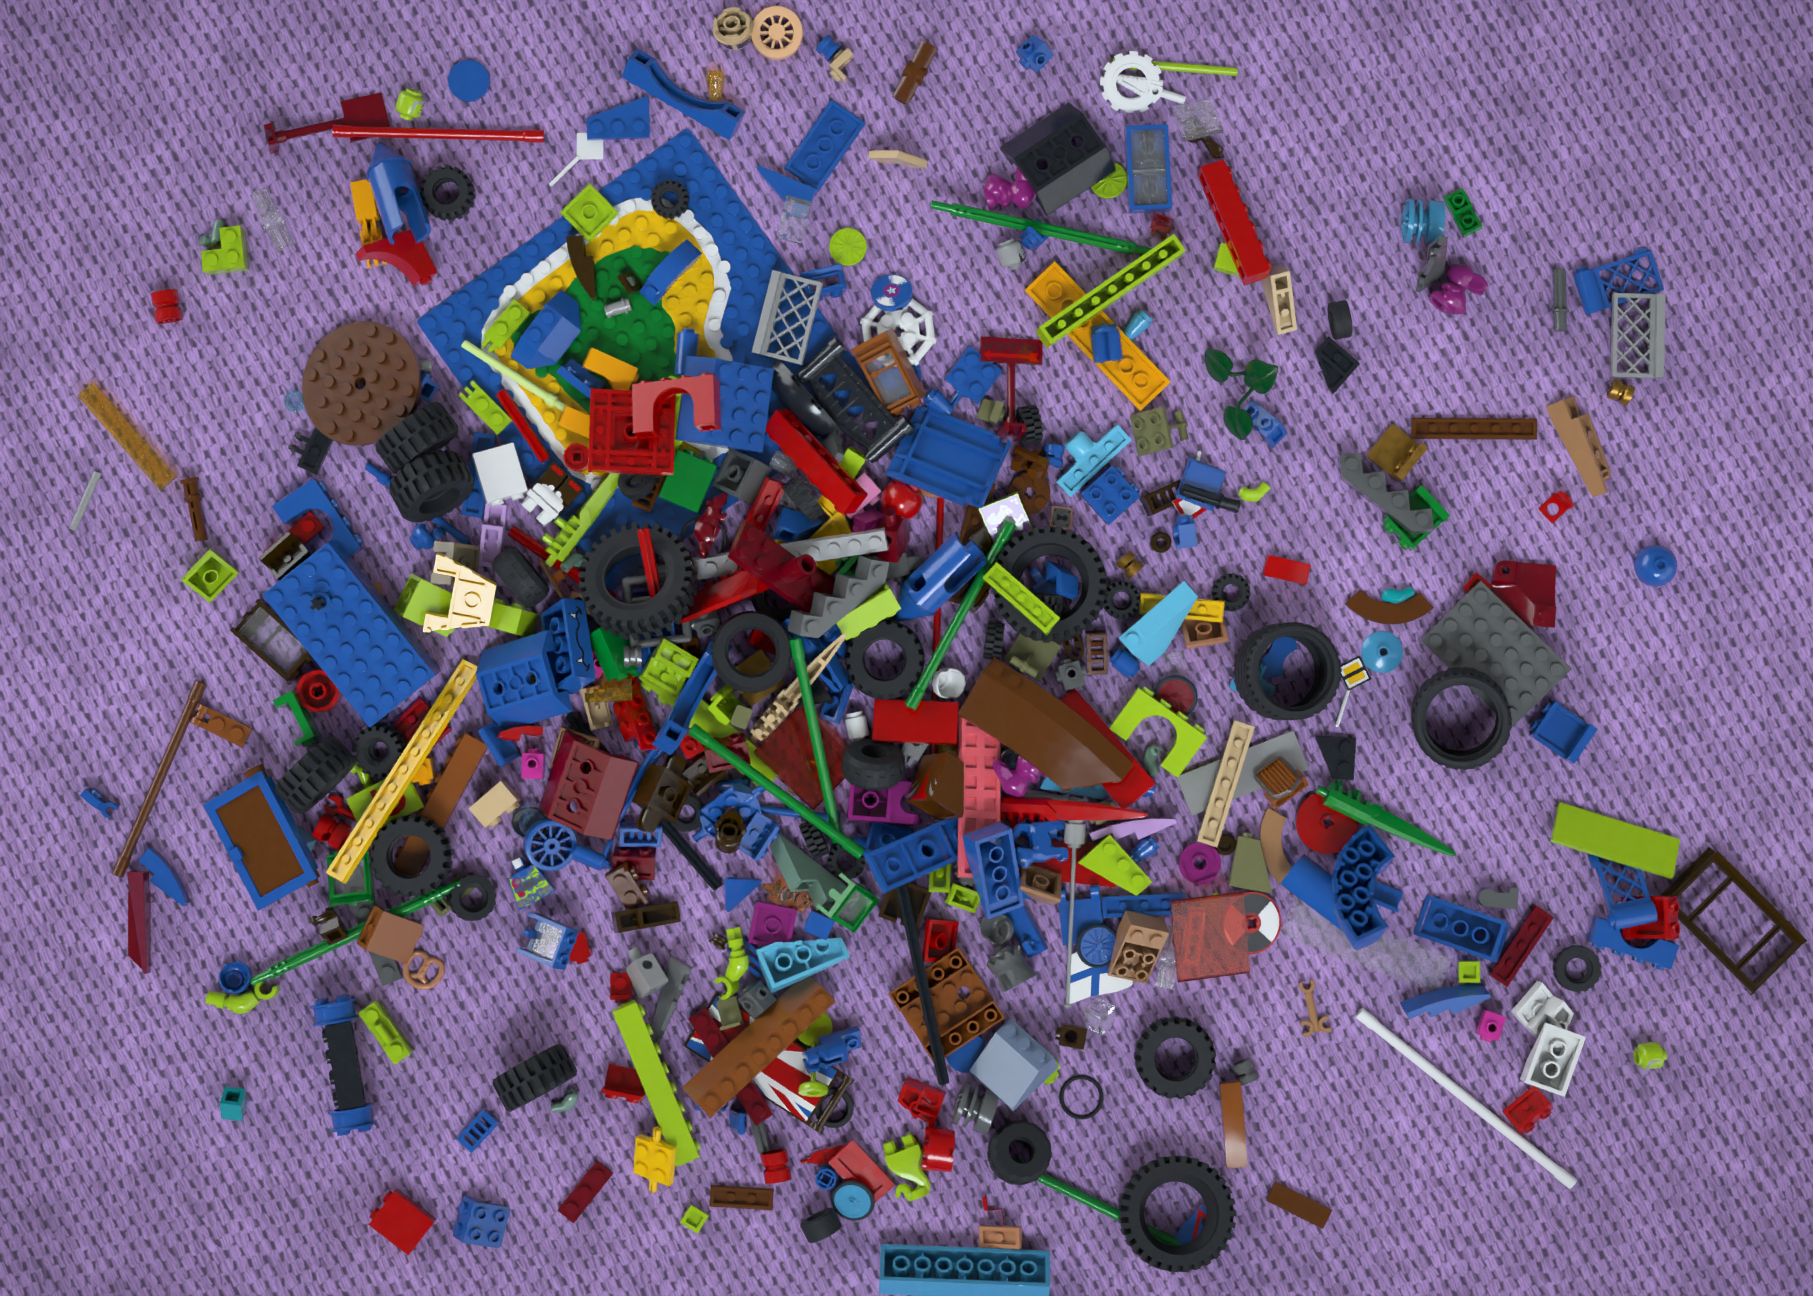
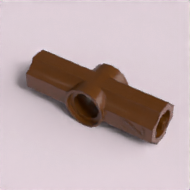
M924 41L919 44L912 60H909L902 73V79L892 96L894 99L909 105L918 86L922 85V80L928 73V67L938 51L937 48Z

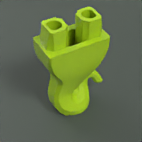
M911 1132L901 1136L905 1146L897 1150L894 1140L883 1143L884 1158L888 1168L895 1175L917 1183V1187L914 1189L905 1183L897 1186L895 1198H899L902 1192L908 1201L924 1197L930 1192L929 1179L921 1170L922 1149Z

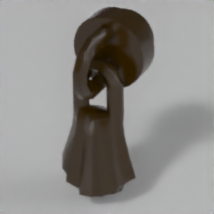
M1197 124L1187 129L1185 138L1188 142L1197 143L1201 140L1213 158L1222 157L1224 148L1208 136L1207 129L1203 125Z

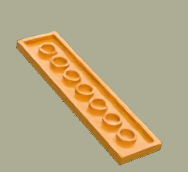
M1055 261L1024 290L1050 319L1086 295ZM1103 311L1067 335L1093 363L1090 337L1092 327L1102 326L1101 324L1104 323L1106 325L1115 324ZM1116 325L1120 332L1123 360L1094 364L1141 411L1170 383V380Z

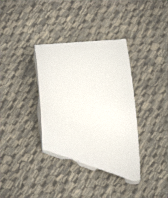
M1538 980L1511 1011L1536 1039L1545 1022L1567 1030L1574 1014L1563 1000L1553 996L1546 986Z

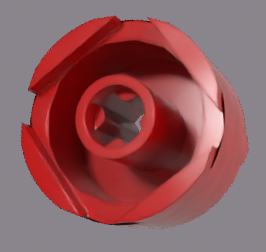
M314 670L303 675L297 685V694L301 705L313 712L330 711L339 705L343 694L323 670ZM323 687V695L318 696L319 692L316 689Z
M925 1127L924 1140H927V1142L923 1141L922 1154L926 1157H922L921 1170L951 1172L954 1157L955 1131Z

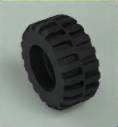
M432 402L410 414L384 434L376 444V451L391 472L397 475V472L403 469L409 462L411 463L416 458L423 457L427 453H435L446 446L458 434V425L441 403Z
M438 450L435 453L430 452L423 457H418L413 462L406 464L403 469H400L390 482L389 493L404 519L413 523H422L437 517L440 518L462 505L463 501L467 500L469 494L473 492L474 479L460 454L451 450Z
M883 619L876 626L860 632L857 637L850 638L845 650L844 660L847 675L853 685L869 697L884 700L900 697L917 684L924 669L925 656L918 636L909 627L898 621ZM876 641H893L901 647L904 653V666L901 672L891 679H878L871 675L866 668V651Z
M329 736L314 746L280 779V782L277 783L275 787L276 793L295 813L303 814L322 800L348 775L353 766H355L356 759L336 737Z
M407 815L390 820L385 823L384 827L379 829L377 836L371 843L372 849L369 850L371 863L369 864L370 868L375 872L373 876L382 883L381 886L383 888L391 890L393 894L410 897L428 893L442 884L441 882L447 878L448 871L452 867L453 861L451 859L452 855H454L453 849L450 846V837L446 836V831L442 826L439 827L436 824L437 822L427 819L425 816ZM405 836H417L423 839L429 846L431 860L426 870L421 874L414 876L405 875L399 872L393 863V847L398 840Z
M1171 1016L1170 1018H1160L1157 1022L1153 1021L1146 1030L1142 1031L1141 1037L1135 1045L1134 1059L1136 1070L1149 1089L1159 1096L1162 1095L1169 1099H1184L1185 1096H1193L1196 1094V1091L1206 1087L1205 1084L1208 1080H1211L1213 1069L1216 1067V1050L1211 1038L1200 1025L1185 1017ZM1170 1038L1184 1039L1194 1050L1195 1060L1192 1068L1188 1073L1180 1077L1167 1076L1156 1065L1155 1055L1157 1048L1162 1042Z
M559 1043L493 1079L492 1085L505 1109L511 1112L577 1075V1069L565 1046Z

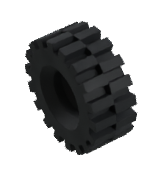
M385 722L381 724L376 723L371 727L363 729V731L357 734L359 737L354 739L353 743L356 745L352 747V752H356L354 757L359 761L356 766L358 768L363 767L362 772L364 774L370 772V777L373 778L376 776L378 778L387 777L407 745L404 744V741L407 738L406 736L401 737L402 731L400 729L395 731L396 726L393 724L387 726L388 723ZM377 742H383L387 746L388 755L381 758L376 754L375 745Z

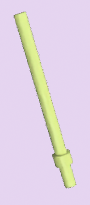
M465 340L462 343V348L545 400V404L551 408L554 406L558 410L563 411L564 406H568L558 400L559 397L555 394H549L469 341Z

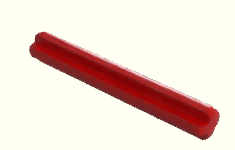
M507 390L499 391L496 394L497 398L541 463L548 460L550 455Z
M642 528L637 533L651 599L661 590L650 529Z

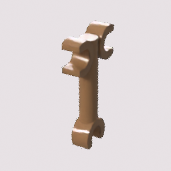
M1310 980V988L1304 989L1303 983L1299 982L1298 986L1304 992L1310 1022L1306 1020L1300 1022L1301 1026H1309V1031L1302 1033V1036L1308 1037L1313 1032L1321 1030L1323 1032H1330L1332 1030L1331 1027L1324 1028L1322 1026V1023L1325 1020H1329V1017L1322 1016L1318 1020L1312 992L1315 988L1314 981Z

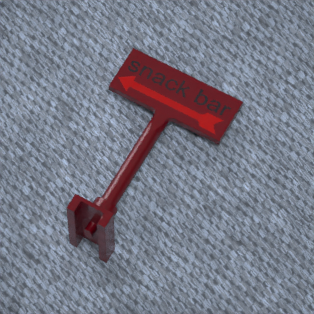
M980 337V362L1007 364V417H1005L1004 425L996 432V436H1000V441L1005 435L1013 436V442H1017L1026 432V424L1017 423V417H1015V365H1042L1043 343L1041 340Z

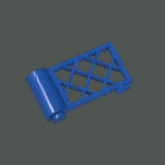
M1646 248L1634 251V256L1593 269H1588V266L1575 270L1576 274L1573 275L1585 314L1589 315L1612 307V302L1609 303L1606 295L1609 288L1617 293H1626L1624 291L1628 283H1631L1638 287L1635 294H1653L1663 291L1664 287L1652 251H1647ZM1646 256L1650 263L1647 271L1637 266L1640 258ZM1621 264L1632 267L1628 277L1618 272ZM1606 270L1612 273L1608 283L1601 280L1599 271ZM1634 270L1645 274L1641 283L1630 279ZM1615 276L1625 280L1621 290L1611 285ZM1648 276L1655 279L1658 288L1649 289L1643 286ZM1618 298V305L1628 302L1625 298Z
M1588 856L1591 869H1596L1609 909V914L1607 915L1609 927H1613L1614 930H1620L1657 921V911L1650 899L1640 869L1624 865L1625 868L1620 874L1610 868L1613 861L1607 867L1599 862L1598 856ZM1627 868L1636 872L1637 878L1635 881L1623 876ZM1607 872L1618 877L1614 886L1605 881L1604 876ZM1620 879L1632 885L1628 893L1616 888ZM1633 887L1641 890L1644 898L1636 899L1629 894ZM1613 891L1625 897L1622 903H1612L1610 896Z

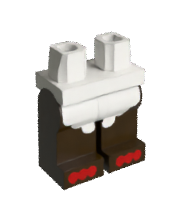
M555 462L548 467L549 469L526 493L528 496L522 503V506L530 513L537 505L543 509L536 519L544 526L562 515L585 492Z

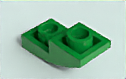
M1463 188L1444 197L1445 204L1463 238L1482 229V224L1473 211V205Z

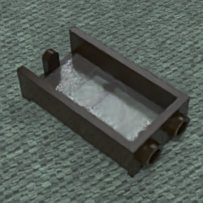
M257 599L255 601L257 605L250 612H246L242 617L241 623L236 628L232 627L230 631L286 681L296 680L303 672L301 668L304 664L309 665L314 659L279 615L263 600Z

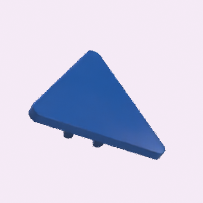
M726 877L724 879L725 910L730 912L758 887L762 881L759 878Z

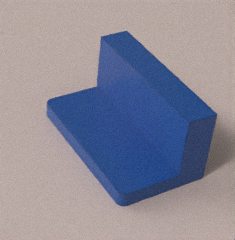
M1375 881L1373 902L1398 913L1400 910L1398 905L1404 892Z

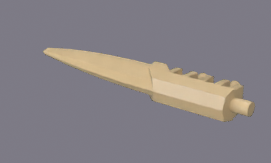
M847 633L838 637L807 667L810 685L836 653L846 638ZM798 677L787 689L785 688L780 692L776 700L752 726L750 731L752 735L749 737L752 743L767 739L799 703L798 699L802 695Z

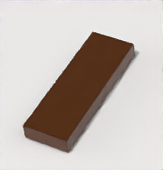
M1276 1181L1266 1198V1201L1322 1229L1332 1212V1209Z
M711 1185L709 1207L773 1210L774 1189Z

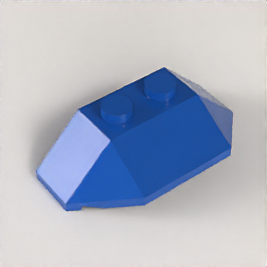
M559 291L546 303L520 337L511 357L526 369L556 365L581 332L578 302L564 291Z

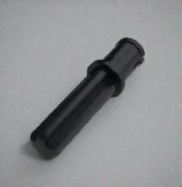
M1183 484L1180 487V495L1213 505L1216 509L1222 508L1233 513H1237L1240 509V500L1225 497L1223 493L1216 494L1188 484Z

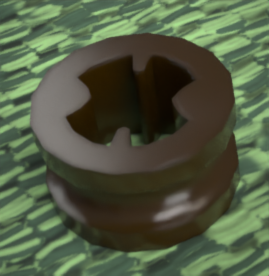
M713 932V938L708 941L716 947L725 950V944L728 943V939Z

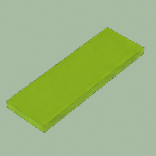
M1559 802L1550 842L1672 879L1674 877L1680 839Z

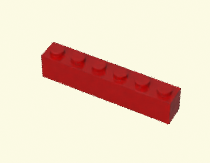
M1224 159L1201 166L1197 176L1243 286L1267 279L1271 271V263L1268 258H1265L1261 240L1256 237L1255 225L1248 218L1247 206L1240 199V190L1238 185L1234 184L1232 180L1231 168L1226 166Z
M789 409L776 410L766 424V432L769 434V438L782 448V452L794 461L795 466L806 474L808 480L818 487L821 494L830 500L836 511L841 514L855 513L867 497V492Z

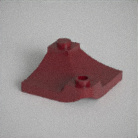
M1508 560L1496 563L1492 570V587L1490 590L1528 626L1555 628L1557 565ZM1503 567L1508 568L1509 572L1507 575L1502 573Z

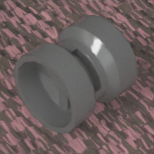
M1250 1057L1232 1065L1234 1072L1239 1076L1238 1080L1241 1081V1086L1249 1084L1260 1077L1257 1070H1254Z

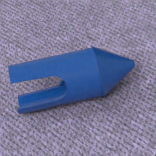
M379 142L369 165L366 178L370 183L388 241L394 245L393 234L403 225L399 211L401 210L407 218L415 242L419 243L428 237L431 232V226L413 175L412 164L389 146Z
M956 531L906 580H902L897 599L901 609L897 611L893 619L900 622L935 615L936 611L987 564V559L978 545L971 540L964 546L959 539V533Z

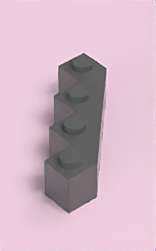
M1361 453L1339 456L1340 476L1343 482L1351 486L1357 493L1374 504L1411 535L1433 532L1432 508L1410 511L1408 490L1387 492L1384 471L1363 474Z
M859 555L855 576L837 573L833 594L814 592L810 612L791 611L788 631L799 636L819 638L885 584L889 562Z

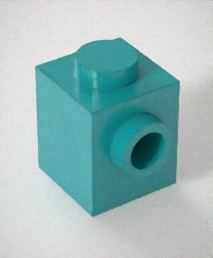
M224 1087L220 1100L221 1119L242 1121L247 1107L246 1089Z

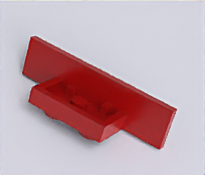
M629 675L627 679L618 682L622 695L613 704V711L617 717L620 732L625 742H630L637 738L641 751L659 749L652 745L656 738V733L637 677L632 678Z

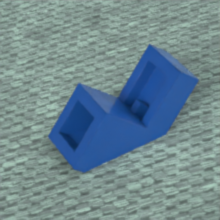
M1047 561L1046 581L1056 584V594L1070 599L1077 598L1078 577L1065 566Z

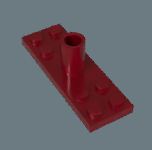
M747 520L741 523L727 556L801 611L810 612L814 592L833 594L834 584L815 571L816 562L812 556L804 554L796 557Z

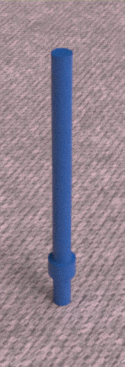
M369 462L365 470L375 476L380 484L389 487L392 480L391 476ZM442 517L432 520L462 544H466L469 541L467 536Z

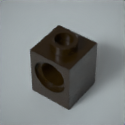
M1062 1023L1061 1027L1056 1029L1055 1039L1059 1040L1058 1044L1060 1046L1084 1050L1088 1029L1084 1026ZM1069 1030L1076 1032V1038L1073 1041L1065 1039V1034Z

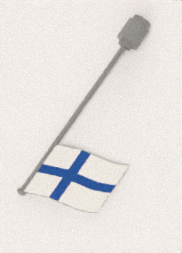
M1067 820L1064 829V843L1068 844L1069 848H1072L1066 1003L1063 1004L1065 1008H1070L1072 1003L1085 998L1118 992L1133 985L1132 980L1108 976L1110 964L1101 968H1093L1084 964L1077 952L1072 953L1076 848H1081V844H1085L1086 823H1084V820Z

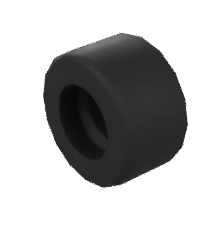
M829 1207L807 1217L801 1222L800 1227L807 1241L815 1243L837 1232L842 1227V1224L834 1208Z

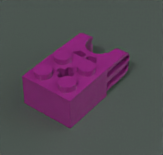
M900 781L890 789L879 791L866 790L850 784L847 821L907 826L920 825V818L915 814L906 813L900 805L901 798L909 794L913 782ZM869 795L873 796L872 799L876 800V803H872V806H868L864 802V799H867Z

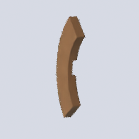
M1267 808L1260 827V844L1265 865L1273 878L1281 885V882L1292 868L1284 855L1281 843V833L1286 818Z

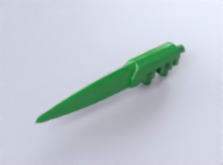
M1342 781L1331 782L1327 788L1318 785L1315 793L1323 796L1322 804L1364 825L1370 824L1419 846L1449 856H1456L1453 850L1426 832L1383 810V807L1377 804L1370 805L1371 800L1367 799L1365 802H1362L1360 790H1354L1353 795L1350 790L1346 793L1342 792Z

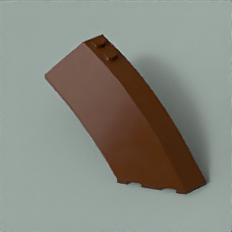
M995 657L981 673L958 712L960 717L994 737L1033 765L1059 786L1062 791L1082 786L1083 788L1098 786L1101 783L1112 781L1113 783L1122 782L1134 766L1110 741L1076 712L1048 691Z

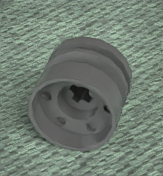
M966 1081L959 1091L953 1107L952 1124L958 1125L960 1118L964 1117L962 1127L965 1128L969 1121L973 1120V1131L987 1135L999 1098L988 1088H986L982 1096H979V1085H975L973 1092L970 1093L971 1083Z

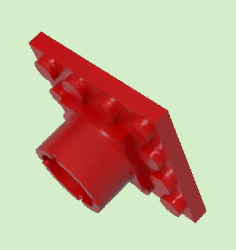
M591 389L588 472L673 475L676 395L667 399L661 408L660 437L639 439L633 434L632 390Z

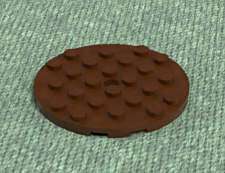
M360 321L337 328L315 347L304 370L302 396L309 418L320 432L338 443L354 447L377 444L378 440L391 428L410 414H413L418 405L422 390L419 358L408 343V340L386 325L377 322ZM365 379V387L359 389L357 381Z

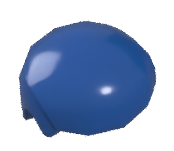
M241 961L227 963L221 969L218 981L226 992L230 994L241 993L250 985L251 972L248 966Z

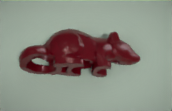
M726 492L715 496L712 500H708L705 513L695 523L694 534L699 542V556L702 559H706L721 529L718 526L719 522L723 523L727 516L726 513L721 514V508L726 503L728 497Z

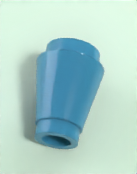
M1141 309L1138 312L1135 311L1123 333L1130 340H1133L1151 326L1150 323L1153 319Z

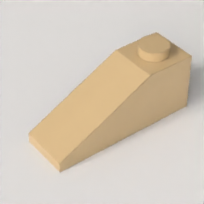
M1281 264L1271 266L1267 279H1263L1262 282L1276 334L1280 335L1297 330L1290 270Z

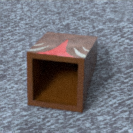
M952 752L924 755L906 801L937 820L963 817L964 762L959 760L957 755Z

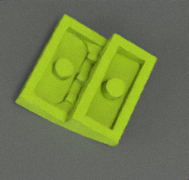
M663 638L650 656L639 677L671 696L678 697L686 678H690L699 659Z

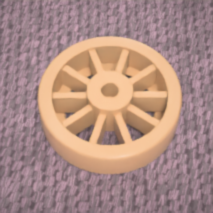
M771 6L759 12L754 18L751 39L755 49L762 56L772 60H783L795 54L800 48L803 40V28L800 19L792 10L782 6ZM773 16H780L778 23L774 22ZM769 17L772 22L771 26L764 22ZM785 17L789 22L782 26L781 24ZM761 25L767 28L768 31H760ZM789 26H793V30L785 31ZM785 35H793L792 40L785 37ZM761 36H769L764 41L761 39ZM772 40L773 42L770 48L766 44ZM783 40L788 43L785 47H783L781 42ZM776 42H779L780 49H774Z

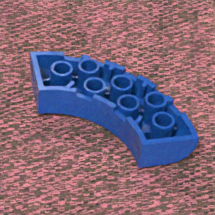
M1371 825L1359 830L1344 845L1336 860L1331 879V896L1335 915L1344 935L1354 950L1362 949L1379 941L1388 928L1377 905L1373 902L1376 877L1387 870L1395 855Z

